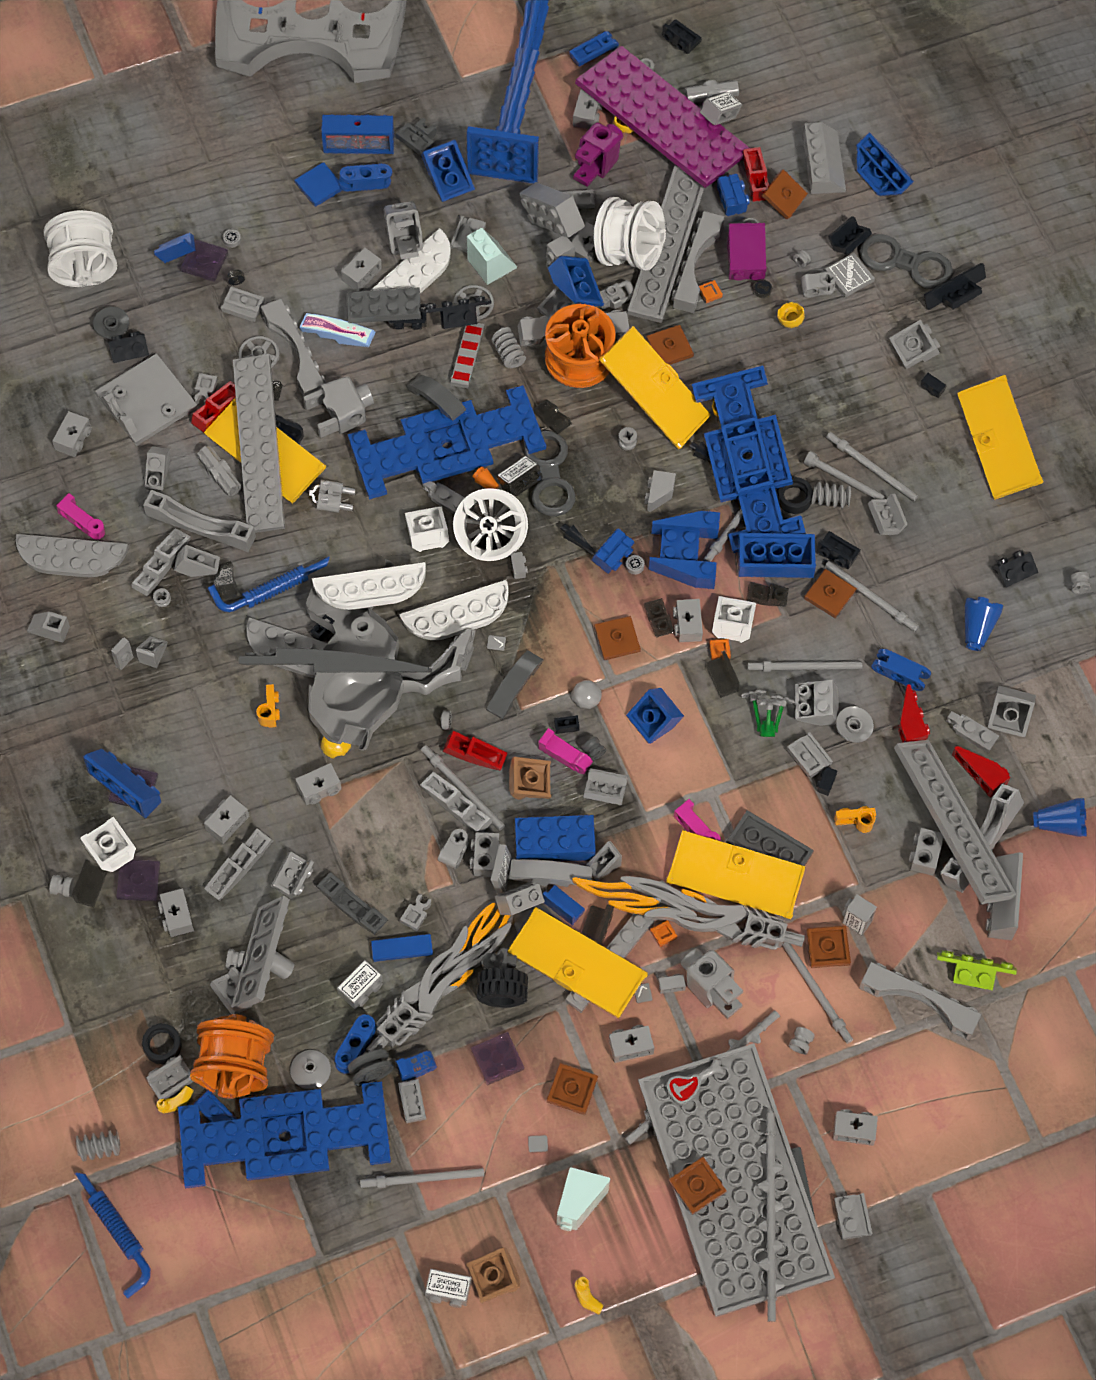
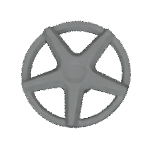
M478 285L466 286L459 290L454 297V303H456L458 296L462 299L468 298L470 301L474 300V297L481 296L482 291L489 295L492 304L476 306L477 321L487 317L494 307L492 294L486 288ZM478 288L473 295L468 296L463 293L466 289ZM479 307H490L486 313L480 316Z
M263 336L249 338L241 345L238 356L241 359L267 355L266 350L272 343L276 349V356L269 354L270 360H274L271 363L272 368L279 361V348L273 340ZM255 339L266 340L262 346H255L251 341ZM247 345L251 350V354L242 357V350Z

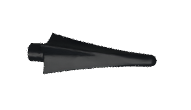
M693 441L689 447L695 451L693 456L711 463L707 446L703 442L698 445Z
M567 524L561 527V530L565 533V539L593 556L597 553L580 534L574 524L571 527Z

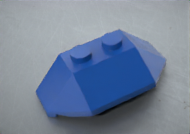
M870 132L857 144V172L879 196L900 195L914 182L906 169Z

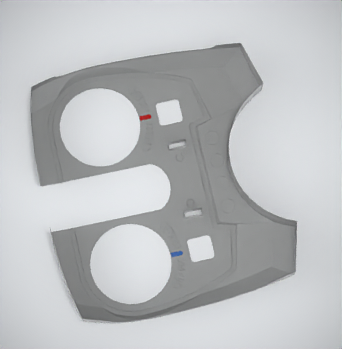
M217 0L215 31L216 65L219 68L251 77L263 66L279 57L297 53L320 55L334 61L348 73L354 83L390 77L400 44L407 0H392L385 8L374 13H357L346 8L340 0H330L329 13L322 18L314 20L305 19L297 14L295 11L296 0H284L271 7H255L245 3L243 0ZM251 19H267L266 32H251L249 30ZM338 22L343 24L342 43L335 42L337 30L333 29L334 25ZM355 24L370 25L369 38H353V26Z

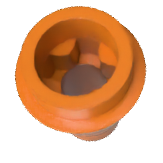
M483 466L472 476L475 479L474 482L486 489H498L500 486L489 470Z

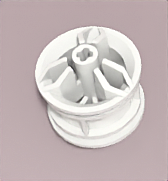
M618 197L606 199L598 212L594 226V247L600 263L611 266L620 265L624 261H628L631 266L638 267L641 270L653 268L660 257L666 238L665 220L661 206L655 201L638 202L635 206H631L627 200H622Z
M81 210L60 214L52 218L45 225L44 238L50 252L47 267L48 274L55 282L70 287L91 286L100 284L115 274L117 260L111 247L113 227L110 220L102 214Z
M481 489L469 494L459 504L454 515L453 529L458 544L467 554L479 560L496 561L510 556L511 553L516 552L523 544L528 531V518L523 505L512 494L500 489ZM487 499H489L490 516L488 514L487 507L484 501ZM496 500L501 501L505 505L494 516ZM476 504H479L481 512L485 516L484 518L472 511ZM514 515L515 526L502 525V520ZM467 523L479 524L480 529L469 534ZM498 531L511 539L505 546H503L500 535L497 534ZM487 533L486 549L478 546V543ZM492 533L498 548L497 550H493Z

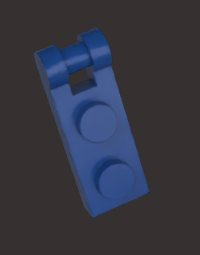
M605 31L570 50L569 56L580 67L609 50H615L619 43L616 39L612 38V34L609 31Z

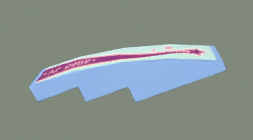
M310 313L305 314L299 327L302 332L317 333L320 338L335 339L338 344L363 347L370 346L376 333L372 329L355 323H348V321Z

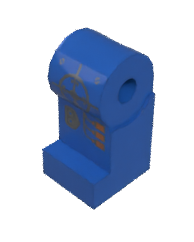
M431 1051L422 1052L407 1059L396 1060V1067L402 1082L415 1079L437 1068Z

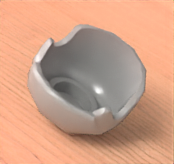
M584 680L576 684L572 690L571 699L579 708L591 709L596 707L601 701L602 692L596 683Z

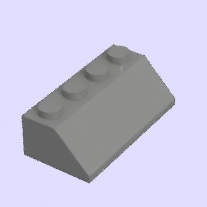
M822 122L804 123L803 142L810 193L846 192L838 131Z
M1020 852L996 857L1017 895L1010 900L987 903V912H990V919L986 920L985 930L989 931L988 938L1012 941L1018 929L1023 853Z

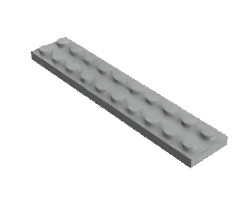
M675 165L661 206L666 228L665 242L654 267L650 270L640 271L627 312L628 315L659 323L663 322L705 189Z
M267 354L234 359L233 369L246 524L254 526L255 533L285 529L270 356Z
M920 740L897 743L894 747L897 755L980 903L987 904L1005 901L1016 896L1015 890L930 741Z

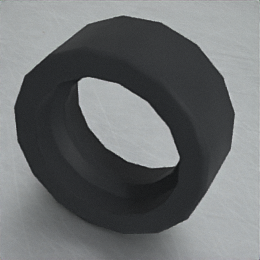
M792 477V485L778 488L777 498L782 510L790 514H799L810 507L813 490L808 481L800 477ZM789 488H799L806 494V499L801 503H791L785 499L784 492Z
M160 1023L147 1029L142 1039L145 1055L156 1064H166L170 1058H177L181 1052L182 1043L179 1033L169 1024ZM167 1033L174 1041L172 1050L163 1055L153 1053L150 1048L151 1039L157 1034Z

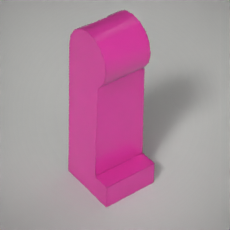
M70 493L57 504L58 514L92 539L98 540L105 535L103 522L99 519H93L76 505L74 496Z
M549 728L539 740V750L580 774H585L593 763L587 754L580 752L556 736L555 732Z
M690 799L674 811L673 817L687 832L721 841L719 834L711 831L693 812L694 803Z

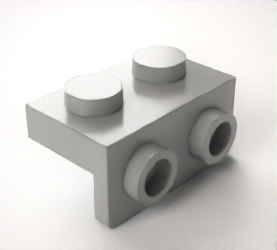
M891 494L887 499H874L868 503L880 535H896L907 526L906 518L896 494Z
M589 769L584 798L622 805L628 777L626 775Z
M291 851L288 852L271 887L289 898L300 895L305 886L303 885L305 879H308L313 872L312 866L314 862L312 860L306 861Z
M235 966L229 970L228 974L213 980L210 984L231 1014H238L248 1009L245 1008L238 1012L231 1009L241 973Z
M181 1055L177 1058H170L166 1065L160 1069H153L148 1074L149 1076L146 1077L148 1084L159 1100L168 1099L182 1090L184 1086L194 1082L190 1078L191 1071Z

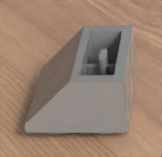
M833 680L795 684V719L797 721L819 726L836 724L839 714L838 687Z

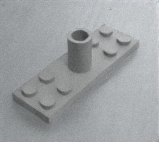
M285 896L279 897L258 908L231 1009L236 1012L264 999L266 985L270 979V972L281 979H286L294 969V962L276 951L290 900Z

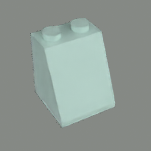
M483 228L467 236V260L487 285L517 268L498 241Z
M570 1167L557 1213V1225L565 1231L577 1230L608 1193L610 1178Z

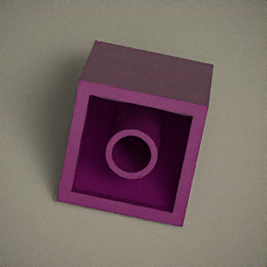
M765 223L729 224L727 237L729 280L765 279Z

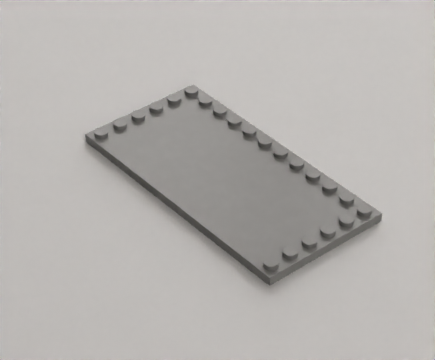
M753 1043L638 1079L669 1177L672 1178L704 1157L727 1190L725 1194L692 1215L674 1189L715 1317L767 1301V1271L759 1267V1262L767 1258V1232L759 1228V1224L767 1220V1193L758 1188V1184L767 1180V1155L758 1150L759 1146L767 1142L765 1136L767 1112L775 1113V1161L783 1165V1170L775 1174V1200L784 1204V1208L775 1213V1239L784 1244V1247L776 1252V1279L784 1283V1287L776 1291V1298L834 1280L835 1276L755 1044ZM713 1059H720V1066L724 1069V1074L714 1073L703 1080L697 1095L689 1103L678 1105L672 1100L667 1091V1082L671 1077H690L693 1074H699L712 1065Z

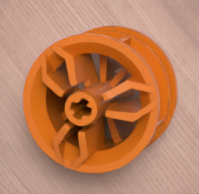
M587 304L569 305L554 313L549 319L545 330L547 344L545 363L549 373L558 382L575 388L590 387L604 380L610 371L599 359L615 343V328L609 316L599 308Z
M238 1014L226 1015L199 1023L196 1032L198 1034L197 1043L201 1048L199 1058L194 1061L193 1069L190 1072L191 1080L212 1093L218 1090L217 1095L219 1097L229 1099L266 1089L268 1086V1079L266 1078L268 1071L263 1065L265 1054L270 1052L271 1044L274 1041L273 1032L253 1020L246 1022L247 1017Z

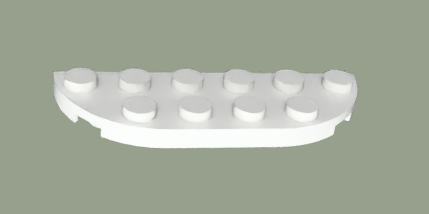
M439 228L423 242V249L418 251L419 257L403 260L371 290L420 287V293H422L446 270L450 262V243L445 233Z
M423 562L312 578V582L317 595L325 603L335 608L350 610L394 604L410 598L420 589L426 576V565Z
M507 580L401 613L399 618L406 629L412 634L427 640H442L459 635L467 628L474 630L494 622L506 608L508 602Z

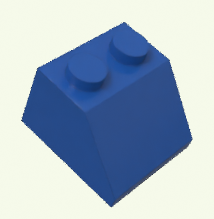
M662 688L649 689L626 715L649 744L672 730L684 717Z

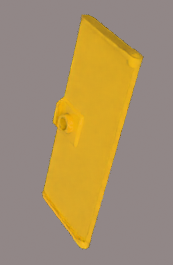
M634 326L607 353L600 357V362L610 371L677 449H681L686 441L710 417L711 414L701 403H696L695 396L679 379L676 371L664 362Z
M1006 375L958 392L957 394L994 500L1042 484L1044 481L1037 467Z
M235 397L205 430L204 434L241 463ZM277 428L282 496L293 504L325 470L326 465Z
M682 830L666 883L764 910L791 920L806 866Z
M537 907L533 909L529 919L507 952L511 955H517V959L618 1019L641 983L648 976V972Z

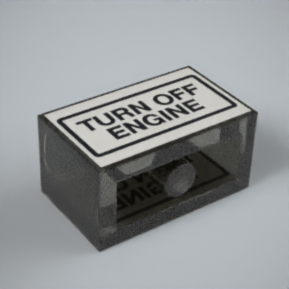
M524 456L498 474L497 478L502 490L517 497L543 479L539 465L529 457Z

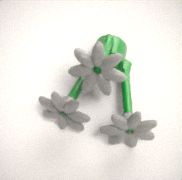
M759 689L743 693L741 695L742 698L750 697L751 702H753L757 732H760V737H775V733H778L783 708L786 707V703L794 705L795 701L788 697L783 698L780 695H772L771 698L773 699L771 700L766 698L758 700V696L766 693L765 690ZM757 703L765 705L767 710L766 721H762V725ZM773 705H778L779 710L774 724V721H771V710H773Z

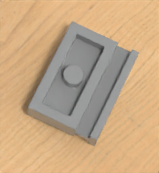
M461 216L450 247L467 253V236L480 228L485 230L486 222L472 218L467 219Z
M230 287L224 304L221 306V311L255 322L265 299L264 297Z
M810 732L787 746V751L809 779L833 763Z
M864 1193L834 1198L842 1240L867 1235L871 1236L872 1229Z

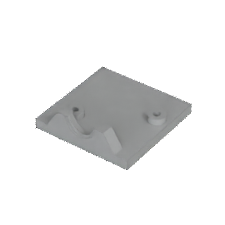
M157 353L95 391L96 395L136 446L198 408L196 402Z

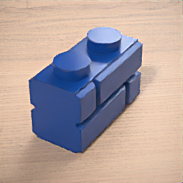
M738 174L719 177L717 179V189L726 216L745 213L750 201L748 194H744L743 191L745 190L744 181L739 179Z
M617 528L593 556L592 561L607 574L612 570L616 572L622 564L620 560L623 557L628 558L634 549L631 547L635 542Z

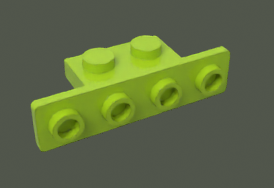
M942 950V953L937 952L936 955L937 960L956 963L953 983L993 990L996 971L1017 974L1016 967H1013V964L1009 962L997 964L993 963L992 959L982 958L977 960L967 954L956 956L953 952Z

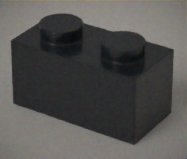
M927 373L920 383L924 390H927L937 398L946 389V384L930 373Z
M326 614L322 618L324 620L327 618L329 621H331L330 624H333L335 622V620H333ZM318 623L310 630L311 637L319 641H323L331 632Z
M578 715L554 718L555 734L579 731Z
M827 766L825 770H822L820 775L822 779L821 781L818 780L816 785L818 787L817 792L829 796L837 776V770Z

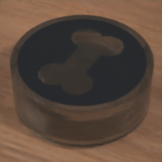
M233 270L226 275L228 284L232 286L240 285L245 281L244 272L241 270Z
M759 280L755 283L754 294L757 297L767 298L771 295L772 285L769 281Z

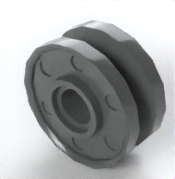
M379 1049L363 1054L347 1066L349 1073L355 1074L353 1082L356 1086L376 1082L392 1072L394 1067L392 1062L386 1061L389 1057L386 1050Z

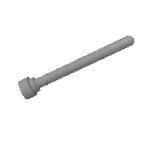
M810 451L806 456L803 464L809 467L816 466L874 499H885V496L819 460L816 453Z

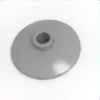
M851 706L844 708L840 711L836 720V728L839 734L845 740L853 743L867 740L874 729L871 716L859 707Z
M306 1050L299 1053L293 1059L290 1073L296 1085L303 1089L313 1090L323 1086L328 1081L331 1074V1066L328 1058L323 1053L316 1050ZM308 1065L314 1066L312 1070L306 1069Z

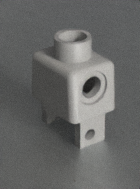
M409 201L385 206V223L392 254H400L401 260L419 257L418 251L423 249L419 214L415 203Z
M343 377L322 384L321 390L303 397L306 410L324 403L332 418L317 424L318 433L321 438L336 431L342 434L363 424L366 421L365 407L374 404L368 386L363 384L355 388L350 377Z
M696 948L684 957L681 966L687 971V987L706 1008L714 1005L728 1019L742 1007L737 998L743 993V990L734 981V970L716 951L709 950L703 954ZM726 1005H730L732 1008L730 1010H726L724 1007Z

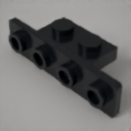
M979 263L925 293L926 309L930 310L944 303L954 310L982 294V288L977 283L986 278L984 264Z
M485 296L474 297V300L470 301L468 298L458 299L456 303L442 301V305L427 303L425 307H420L419 311L424 313L440 311L441 328L448 329L477 324L476 306L492 304L489 299H485Z

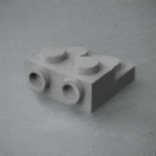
M921 319L889 338L906 369L922 360L926 362L940 354L938 348L941 346L936 338H931L929 334L933 332L928 324L924 325Z

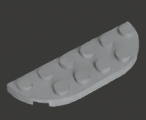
M16 534V545L20 557L30 568L45 574L76 577L102 576L122 563L129 548L128 544Z
M249 618L247 623L248 642L253 652L257 653V656H264L265 652H273L276 656L277 648L323 650L328 644ZM273 665L311 678H315L317 673L314 672V665Z

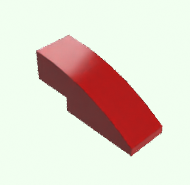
M761 148L743 149L745 170L752 202L766 200L762 194L768 188L769 182Z
M229 381L205 400V405L192 414L191 424L204 433L236 397L235 384Z
M455 731L448 736L443 749L444 753L461 760L499 771L502 769L507 756V752L475 737L470 739Z

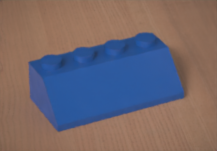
M739 533L738 577L814 578L816 569L815 534Z
M99 749L83 757L88 773L145 819L161 803L160 792L154 786L149 787L140 775H134L128 765L119 763L116 756L110 751L106 752L103 749Z

